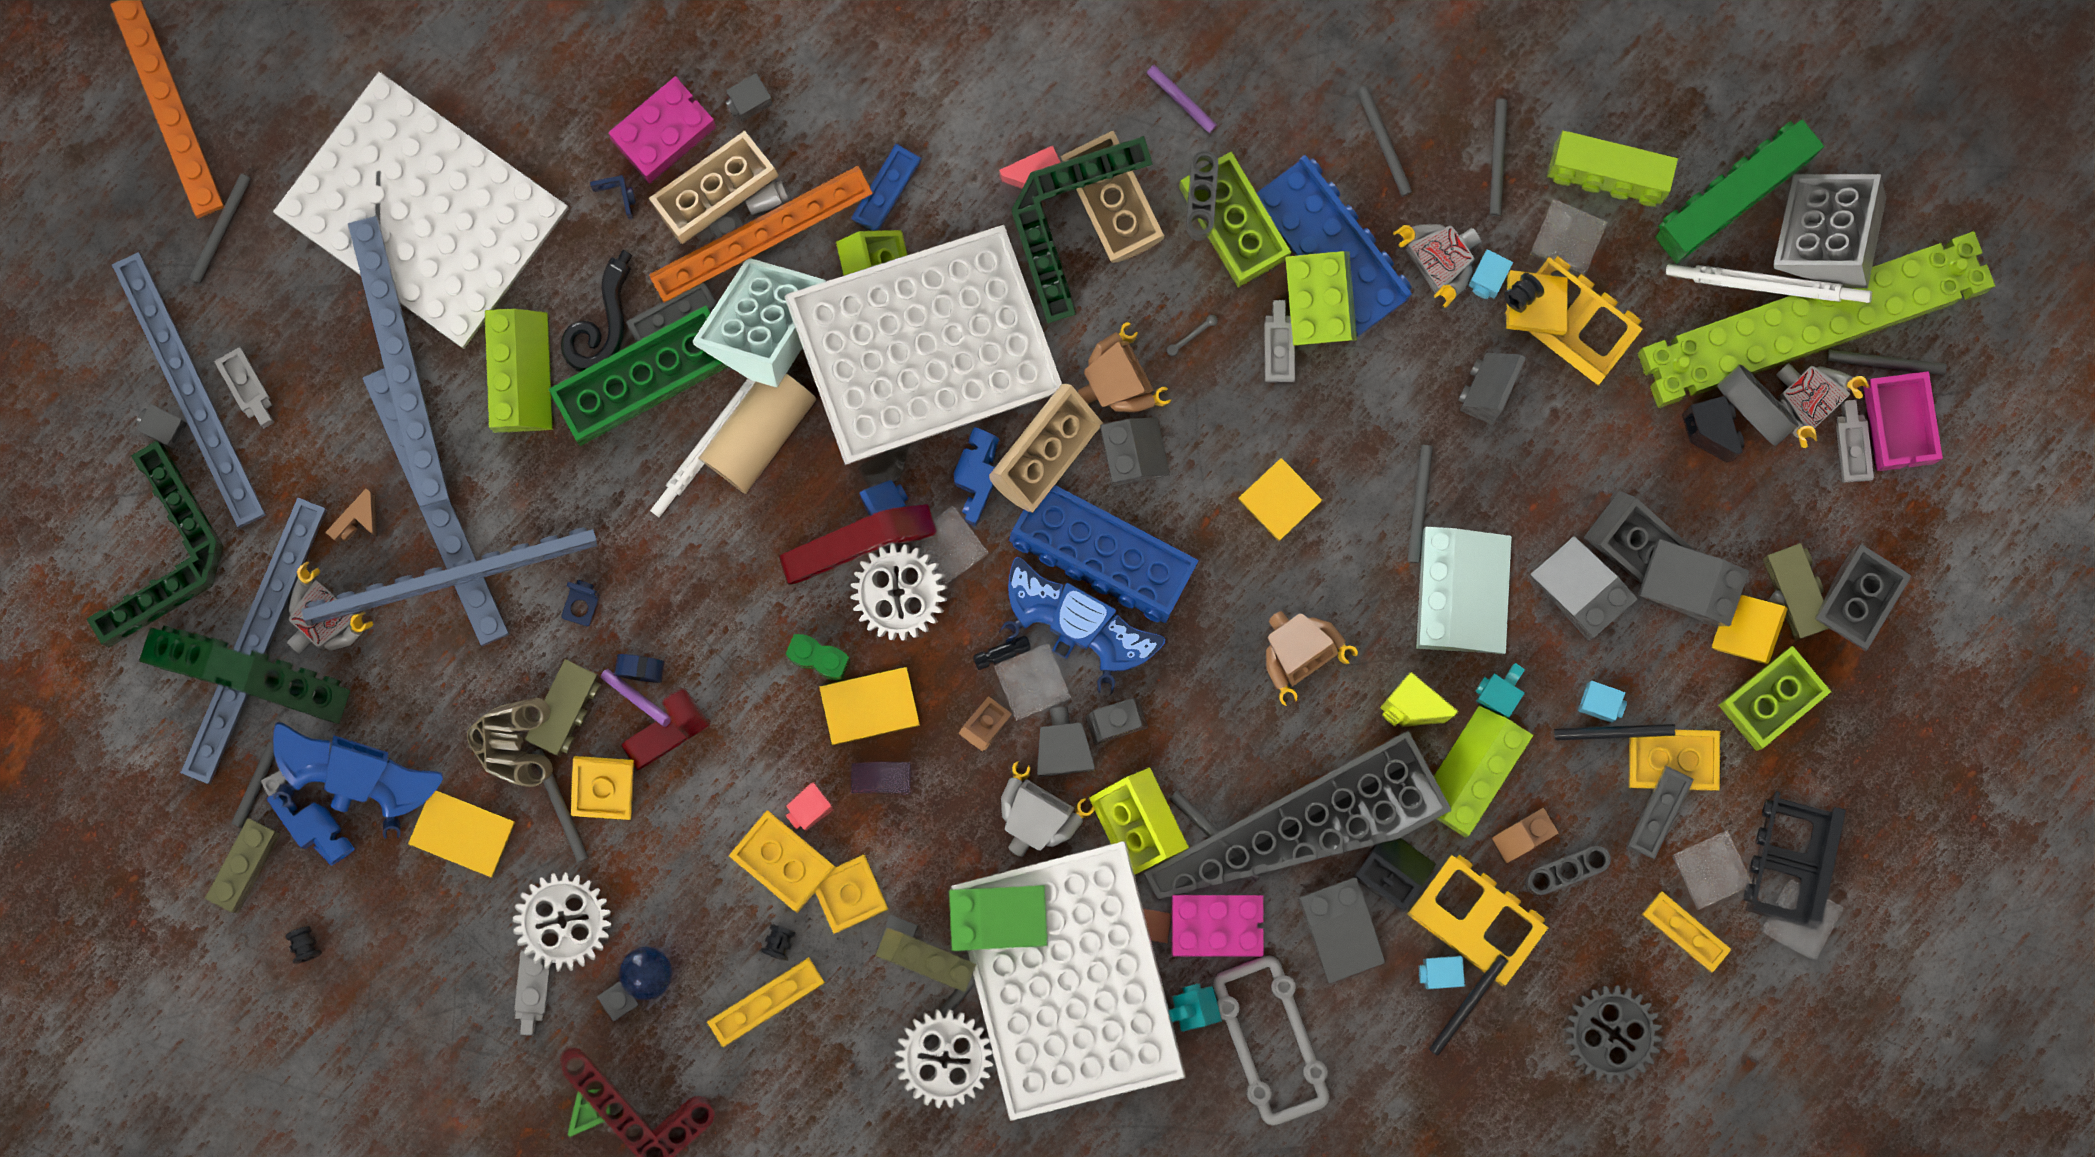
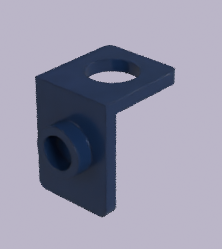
M623 175L590 182L593 192L621 187L627 217L629 220L633 219L631 205L636 204L632 187L627 188Z
M577 580L576 584L568 582L567 587L570 591L561 617L564 620L588 627L591 624L600 595L597 591L593 590L594 585L581 580ZM577 600H583L588 605V612L583 617H576L571 612V606Z

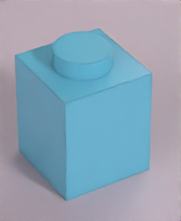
M1487 249L1468 286L1473 288L1472 292L1485 299L1489 297L1494 299L1513 262Z
M1591 680L1586 685L1578 711L1612 723L1616 721L1617 717L1622 718L1627 705V701L1623 700L1625 692Z
M1462 956L1423 959L1424 965H1419L1420 983H1425V989L1464 987Z

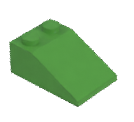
M1045 885L949 890L952 951L1048 946Z

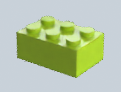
M1340 251L1286 257L1293 346L1357 340L1350 252Z
M1791 646L1718 706L1753 748L1758 751L1767 746L1831 693V691L1798 651Z

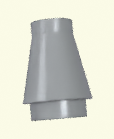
M773 180L745 201L750 213L754 215L774 210L791 201V197L783 180L778 182Z

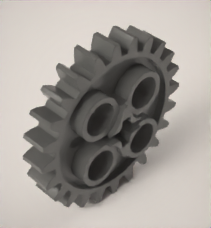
M1602 986L1601 995L1595 989L1590 990L1592 999L1589 1000L1587 997L1581 996L1580 1000L1583 1006L1572 1005V1009L1577 1013L1576 1016H1566V1019L1573 1024L1572 1027L1563 1028V1031L1571 1034V1038L1566 1039L1564 1044H1573L1574 1047L1567 1054L1568 1056L1577 1055L1579 1057L1574 1063L1575 1066L1586 1065L1583 1071L1584 1075H1588L1592 1070L1595 1071L1594 1080L1599 1081L1603 1074L1605 1075L1606 1083H1611L1614 1075H1616L1619 1083H1624V1074H1627L1631 1080L1636 1079L1634 1070L1637 1069L1639 1072L1645 1073L1646 1070L1643 1063L1654 1064L1653 1059L1649 1056L1650 1053L1660 1052L1658 1048L1653 1046L1654 1042H1659L1663 1039L1654 1035V1031L1662 1028V1025H1653L1652 1022L1658 1016V1013L1648 1014L1647 1011L1652 1004L1646 1003L1641 1005L1640 1002L1643 996L1641 994L1631 998L1632 989L1627 988L1623 995L1620 992L1619 986H1614L1612 994H1610L1607 986ZM1606 1005H1611L1616 1010V1017L1611 1022L1606 1021L1602 1016V1010ZM1591 1018L1597 1019L1607 1029L1617 1028V1036L1635 1047V1051H1630L1618 1040L1609 1041L1610 1035L1591 1022ZM1633 1022L1638 1024L1641 1029L1640 1036L1635 1040L1627 1035V1027ZM1590 1029L1595 1030L1599 1035V1041L1593 1047L1589 1046L1585 1041V1034ZM1614 1047L1620 1048L1624 1054V1058L1619 1064H1614L1609 1057V1053Z

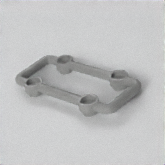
M1266 955L1218 973L1214 978L1213 988L1218 999L1217 1004L1221 1019L1227 1023L1249 1083L1247 1098L1252 1104L1257 1105L1264 1122L1273 1126L1279 1125L1325 1107L1330 1097L1325 1083L1328 1073L1324 1063L1316 1059L1293 997L1296 989L1295 982L1291 977L1285 975L1280 961L1274 956ZM1267 967L1270 968L1274 978L1271 984V991L1275 997L1282 999L1305 1061L1303 1076L1308 1083L1314 1085L1318 1096L1277 1113H1272L1268 1102L1271 1097V1089L1265 1082L1260 1080L1237 1018L1240 1009L1239 1003L1235 998L1229 996L1225 983Z

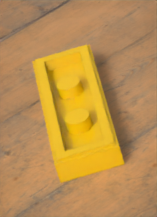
M1663 891L1657 895L1642 914L1711 973L1714 972L1732 950Z

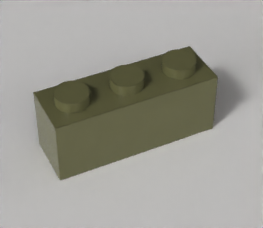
M1801 543L1764 557L1763 562L1774 590H1780L1785 598L1786 608L1788 609L1785 617L1794 640L1798 641L1829 629L1815 619L1824 601L1821 595L1824 589L1820 578L1813 575L1810 565H1813V561L1808 549H1803Z
M565 659L544 700L550 708V717L540 726L529 730L525 740L558 757H561L563 752L567 754L575 739L571 735L576 725L581 727L588 714V710L585 707L589 699L594 700L601 688V684L598 683L600 677ZM540 711L538 712L535 718L536 720H540Z
M248 818L205 899L232 913L238 914L281 833Z
M886 928L876 953L877 957L963 992L966 991L976 966L973 962L889 928Z

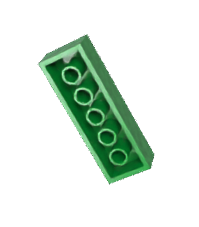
M1803 119L1795 125L1792 121L1787 123L1772 138L1773 142L1769 138L1754 149L1755 151L1749 156L1751 159L1748 160L1746 156L1740 159L1726 173L1728 175L1726 178L1721 174L1704 190V195L1698 192L1686 201V204L1681 208V213L1676 209L1662 220L1663 222L1658 226L1660 231L1655 238L1676 264L1689 256L1818 155L1825 146Z
M706 305L548 389L579 446L729 367L693 344L694 338L711 314Z

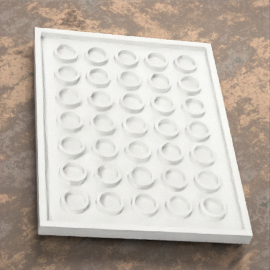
M378 72L273 212L361 275L348 223L374 217L375 204L380 203V228L400 304L465 349L485 322V310H494L569 208L552 194ZM376 171H381V187L376 185Z
M1004 225L784 296L845 465L1050 397L1062 384Z
M1126 841L951 886L952 890L1045 885L1048 946L967 950L970 962L976 964L973 975L1010 1121L1186 1077Z

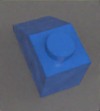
M892 480L859 492L861 501L869 516L886 509L906 507L904 502L909 500L902 486L899 484L895 487Z

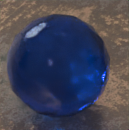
M654 947L636 948L629 952L620 964L619 979L621 986L628 995L638 1000H651L659 997L666 992L672 981L673 970L670 960L663 952Z

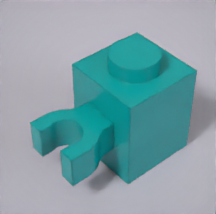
M1514 663L1504 679L1496 674H1493L1490 679L1484 677L1475 690L1479 694L1476 702L1508 719L1524 695V692L1516 688L1515 684L1525 669Z
M1200 983L1183 987L1184 994L1172 997L1175 1009L1168 1010L1171 1022L1179 1020L1181 1032L1222 1021L1213 986L1201 989Z

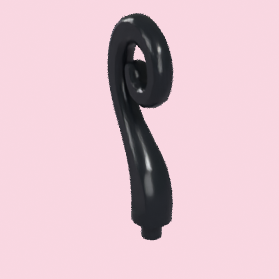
M625 250L621 251L617 259L614 257L610 258L602 277V298L609 326L608 337L603 348L594 356L589 357L583 356L576 351L574 341L580 333H585L589 336L588 345L591 349H596L601 342L602 334L596 324L583 320L573 323L565 330L562 336V355L565 361L577 371H583L612 356L621 347L624 335L621 288L632 269L627 264L633 256Z

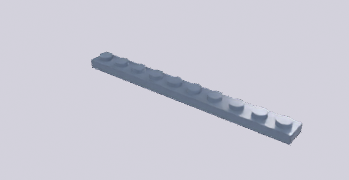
M374 216L348 223L419 506L422 508L449 501L450 497L378 217Z
M137 252L112 264L237 527L242 528L266 516L142 255Z
M385 368L363 377V381L419 505ZM450 500L420 507L447 569L453 568V564L461 560L470 559L471 563L477 561ZM485 578L455 585L482 647L509 635Z
M297 498L233 650L248 655L251 654L252 650L263 654L267 653L297 582V570L307 559L327 509ZM217 686L182 768V774L211 785L249 694L225 686Z
M585 527L570 531V536L559 539L557 535L545 537L540 540L541 544L530 547L528 543L516 545L511 548L512 552L501 555L499 551L490 552L482 556L483 560L472 563L470 559L461 560L454 563L453 568L443 571L441 567L425 571L424 576L421 577L403 576L397 578L395 584L392 585L374 584L366 587V592L354 594L353 591L341 593L336 596L337 600L326 603L324 599L312 601L307 604L308 608L301 609L307 626L593 548L597 546L596 537L593 529L587 531Z

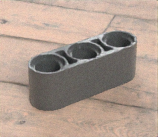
M1207 150L1195 154L1190 168L1186 232L1189 237L1197 241L1208 238L1214 224L1218 159L1215 154ZM1200 161H1208L1212 165V170L1206 173L1200 172L1196 164ZM1197 190H1206L1210 198L1205 202H1201L1194 197V193ZM1199 218L1205 220L1208 224L1207 229L1203 231L1195 230L1192 226L1193 220Z
M1739 365L1717 384L1722 394L1774 446H1777L1799 426L1790 412L1743 365Z
M1600 846L1590 847L1529 872L1525 878V887L1532 895L1548 894L1605 871L1611 862L1610 854L1605 848ZM1591 852H1597L1601 855L1602 865L1599 868L1590 866L1588 857ZM1563 863H1570L1574 867L1575 874L1573 878L1565 879L1561 875L1560 869ZM1538 873L1544 875L1547 879V886L1544 890H1538L1533 885V877Z

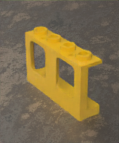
M1558 255L1555 259L1549 256L1537 274L1550 275L1553 271H1559L1579 286L1581 293L1567 310V332L1564 336L1538 332L1530 333L1599 386L1643 330L1639 326L1642 320L1629 310L1625 314L1615 307L1618 302L1606 292L1601 296L1592 289L1595 284L1584 275L1580 274L1577 278L1568 270L1571 268V265ZM1600 307L1609 309L1628 326L1626 332L1606 356L1599 355L1579 339V333Z
M1451 855L1446 859V863L1406 914L1484 973L1499 954L1506 957L1509 962L1495 979L1501 986H1506L1547 931L1548 927L1543 924L1545 919L1532 909L1527 912L1519 906L1521 901L1512 893L1506 891L1503 894L1496 889L1497 883L1485 873L1479 876L1472 871L1473 864L1461 855H1458L1456 858ZM1456 870H1460L1484 888L1482 896L1463 920L1456 919L1435 901L1437 894ZM1505 906H1508L1532 925L1530 933L1510 957L1505 956L1484 939L1485 931Z

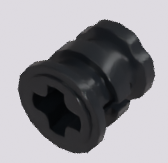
M1523 273L1520 276V281L1514 283L1512 289H1508L1504 293V298L1512 309L1522 313L1526 310V305H1531L1536 298L1544 295V288L1536 277L1529 273Z
M771 924L769 928L771 934L770 936L767 935L765 942H767L766 948H761L760 952L779 960L788 961L789 958L785 954L787 949H791L792 944L789 942L792 937H795L796 932Z
M309 926L296 929L285 935L286 940L291 942L289 946L291 953H295L296 956L292 960L293 964L310 961L322 954L321 950L315 949L314 945L317 943L315 938L310 935L312 929Z

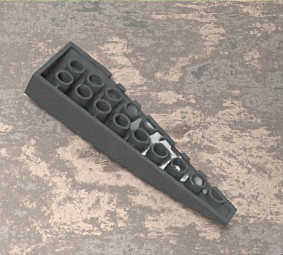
M1407 731L1144 872L1157 898L1162 899L1399 839L1451 811V808L1411 734ZM1223 838L1232 846L1227 850L1219 839ZM1235 848L1241 855L1233 857L1230 851Z

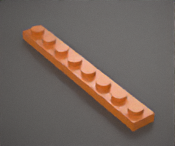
M119 0L111 3L110 5L195 216L200 218L223 209V201L142 0Z
M856 166L649 274L661 299L663 302H666L873 193L859 166Z

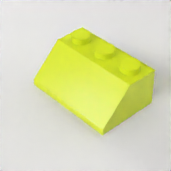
M1410 673L1397 686L1380 707L1384 711L1382 716L1394 726L1400 724L1402 727L1442 724L1458 712L1413 673Z
M1150 767L1130 775L1089 797L1111 845L1126 841L1134 875L1189 849Z

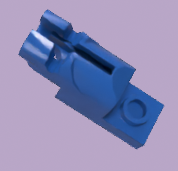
M976 427L973 428L968 439V443L975 447L976 450L964 449L954 470L955 486L975 495L974 498L968 497L962 513L966 514L965 523L975 527L994 487L989 474L995 467L989 464L994 462L996 447L999 442V438Z
M274 794L267 798V801L300 848L307 849L312 844H315L316 846L313 848L331 866L355 850L345 837L334 840L336 835L341 832V828L327 808L312 803L295 814L294 811L298 808L293 800L289 806L282 807L284 800L287 798L286 796L283 797L280 794L276 799H273Z

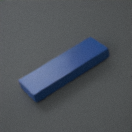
M895 144L870 186L873 194L862 199L851 220L870 231H879L920 164L921 157Z

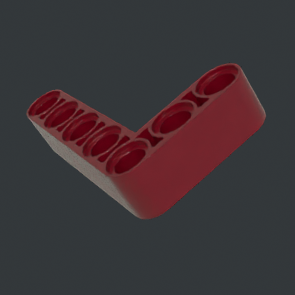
M928 504L891 508L872 514L780 555L779 559L787 583L792 585L813 578L889 544L918 541L933 536L938 532Z
M685 688L676 691L661 702L671 718L668 726L663 727L656 721L621 744L628 758L634 760V767L637 771L656 761L710 725L695 699Z
M569 1048L560 1057V1066L565 1077L636 1157H646V1151L651 1147H659L661 1149L657 1157H674L706 1130L714 1120V1111L709 1101L702 1096H693L653 1130L582 1050ZM578 1058L583 1061L582 1066L577 1070H569L567 1068V1063L571 1059ZM597 1080L602 1083V1087L597 1092L592 1093L586 1090L587 1085L591 1081ZM616 1102L622 1105L621 1110L616 1114H608L606 1112L607 1107L611 1103ZM702 1106L707 1109L703 1117H692V1112L695 1108ZM635 1124L641 1126V1131L638 1135L628 1136L626 1134L629 1126ZM679 1126L684 1129L683 1134L678 1138L668 1136L669 1131L674 1127Z

